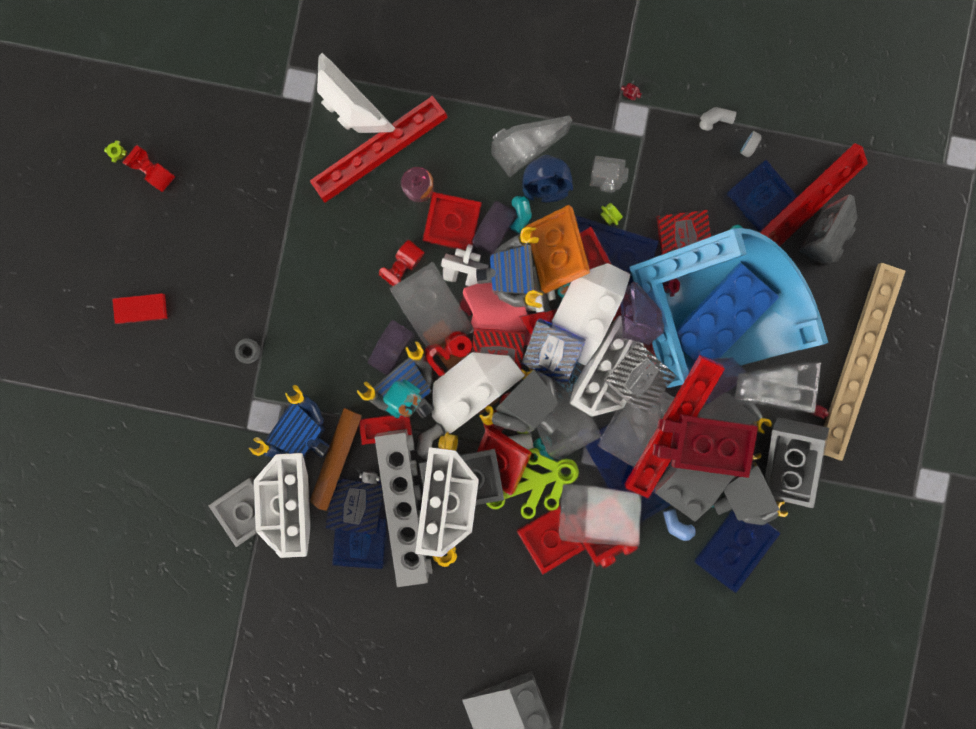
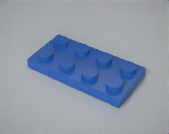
M740 262L676 328L682 350L694 361L697 360L699 355H702L716 362L779 296Z

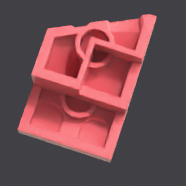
M492 283L474 284L464 288L463 295L473 313L471 320L473 329L524 331V345L534 344L530 341L531 337L519 317L527 315L525 307H513L499 300L498 296L493 293Z

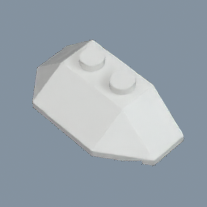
M321 53L318 59L317 92L324 98L321 103L331 113L336 111L340 115L337 120L347 130L353 128L358 133L393 132L396 128L339 68Z
M606 263L590 269L589 274L570 283L552 320L555 332L567 335H559L557 339L574 338L578 340L576 342L562 340L564 341L563 355L576 354L578 357L571 359L585 366L600 346L621 304L630 278L629 273ZM571 343H572V344H575V345H576V344L579 345V343H580V344H582V347H578V346H577V347H575V346H574V347H572V346H571V347H570V346H569V347H567V346L565 347V344L568 345V344H571ZM564 349H565V350H566V349H567V350H569V349H570V350H571V349H573V350L576 349V350H577V349H578V350H580V352H577V353H576V352H572V353H571V352H569V353L566 352V353H565V352H564Z
M622 316L617 317L607 330L600 346L587 365L584 366L576 380L570 404L591 417L624 408L629 396H624L620 391L627 392V394H632V392L628 388L625 390L614 387L611 383H617V385L620 384V386L625 387L633 370L646 360L640 359V357H632V355L628 354L630 352L646 356L644 353L632 350L633 347L642 349V351L645 350L643 347L636 345L637 342L643 345L641 328ZM625 357H626V358L628 357L629 359H630V358H631V359H634V360L637 359V361L639 360L641 363H640V364H639V363H636V362L634 363V362L625 360L624 358H625ZM621 362H622V363L625 362V364H626V363H628V364L630 363V365L633 364V366L636 365V367H635V368H632V367L630 368V367L621 365L620 363H621ZM617 366H618V367H621V368H624V369L626 368L627 370L629 369V371H630V370H632V371H631V373H628V372L626 373V371L623 372V370L620 371V370H617L616 368H617ZM613 371H614V372H617V373H620V374L622 373V374L628 375L629 377H628V378H627V377L625 378V377H622V376L619 377V375L616 376V374L614 375V374H612V373H613ZM610 376V377H613V378L615 377L616 379L618 378V379H621V380H624V381L626 380V382H625V383H623V382L621 383V382H618V381L615 382V380H612V379L610 380V379H608V377Z
M472 352L433 383L432 407L434 410L432 411V417L445 434L447 432L450 434L525 375L509 355Z
M429 447L415 554L442 557L472 533L479 479L455 450Z
M276 454L254 480L256 532L276 551L280 558L304 557L308 553L310 505L308 474L303 454Z

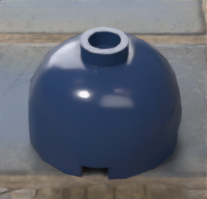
M550 155L541 156L528 164L524 171L522 180L523 193L530 200L534 201V197L542 198V202H554L566 198L568 191L573 190L570 168L559 158Z

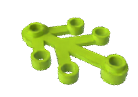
M531 448L529 451L536 453L538 458L536 460L529 458L528 463L530 465H541L551 471L541 474L526 467L522 477L528 480L520 482L515 493L509 495L503 491L504 500L486 504L492 509H499L505 504V499L532 490L528 501L521 507V515L526 519H531L536 514V506L546 484L556 481L552 492L546 495L544 499L545 507L548 510H555L559 506V498L565 485L577 479L579 474L578 466L571 459H561L557 462L541 455L538 449ZM564 467H568L571 472L563 474L561 470ZM548 499H555L556 504L549 505L547 503ZM526 507H531L533 509V512L528 514L524 511V509Z

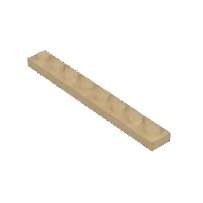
M884 263L877 265L824 427L830 428L825 456L840 461L843 460L905 270Z

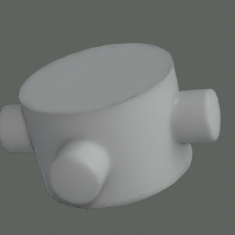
M363 471V474L359 475V478L365 483L377 484V481H381V477L375 472Z

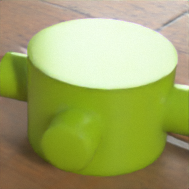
M115 141V143L109 144L104 149L108 156L112 158L111 162L114 163L127 155V151L120 146V141Z

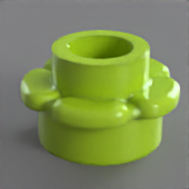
M611 203L605 207L602 206L603 212L600 215L609 226L612 223L619 225L618 221L623 217L615 206Z

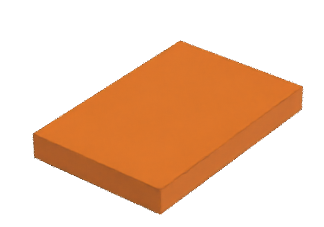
M570 205L526 226L536 228V230L531 232L530 238H539L537 243H530L541 290L544 293H548L590 273L574 210Z

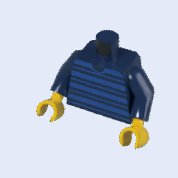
M293 385L292 387L297 394L289 396L288 393H285L291 404L265 439L267 444L259 437H255L253 440L260 443V447L257 449L249 447V450L254 455L264 454L271 458L276 454L302 453L304 458L310 451H313L323 458L331 446L320 439L326 428L323 426L324 418L318 404L305 394L302 395L300 388Z

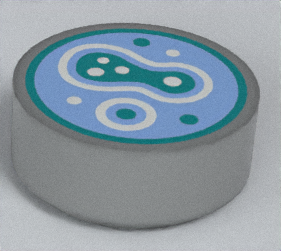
M753 131L740 153L750 157L760 143L761 135Z

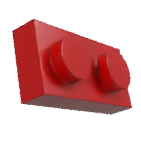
M393 415L363 418L359 423L362 445L375 443L377 433L407 429L408 436L412 435L410 417L402 415L399 418Z

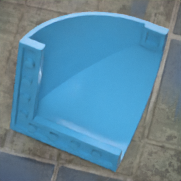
M731 229L630 267L657 361L660 360L662 362L661 364L658 363L659 367L670 369L673 373L661 371V369L660 372L675 377L673 380V378L662 376V379L670 380L671 382L670 384L664 383V386L666 385L667 388L682 385L696 362L682 350L676 328L740 262L771 288L779 298L716 361L717 363L723 365L725 370L766 358L828 343L817 304L806 280L792 259L770 238L751 229ZM678 279L680 289L675 293V296L670 297L669 293H665L662 283Z

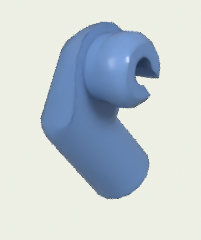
M675 508L663 511L670 534L683 541H688L695 536L696 531L692 525H684L678 521Z

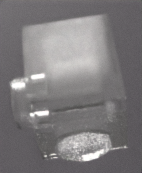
M595 156L592 164L590 186L600 187V190L604 192H615V189L619 190L622 183H626L628 179L629 168H625L626 160Z

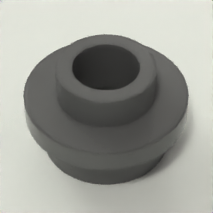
M243 339L235 347V355L242 363H253L260 356V346L252 339ZM248 346L252 348V354L249 356L244 353L245 348Z

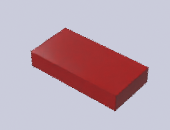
M165 294L113 299L115 324L167 319Z

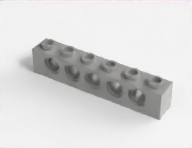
M407 429L377 433L375 443L397 587L428 583V574H432L431 559H426V555L417 554L419 558L416 561H410L405 556L408 552L416 551L421 513L418 507V500L422 499L420 485H415L414 476L418 475L416 460H411L410 451L414 450L413 436H408ZM400 452L404 456V461L401 463L393 462L390 457L391 453ZM403 477L407 480L408 485L404 488H399L395 485L394 479ZM407 502L412 509L409 512H402L399 510L398 504ZM404 527H411L415 534L407 537L402 533V529Z

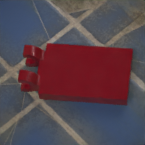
M682 414L679 416V422L658 419L657 429L673 433L670 447L654 444L653 455H657L658 458L672 459L671 466L674 468L749 478L758 426Z

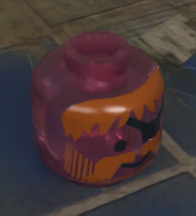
M413 167L403 174L401 187L409 200L423 202L432 196L434 180L427 169Z

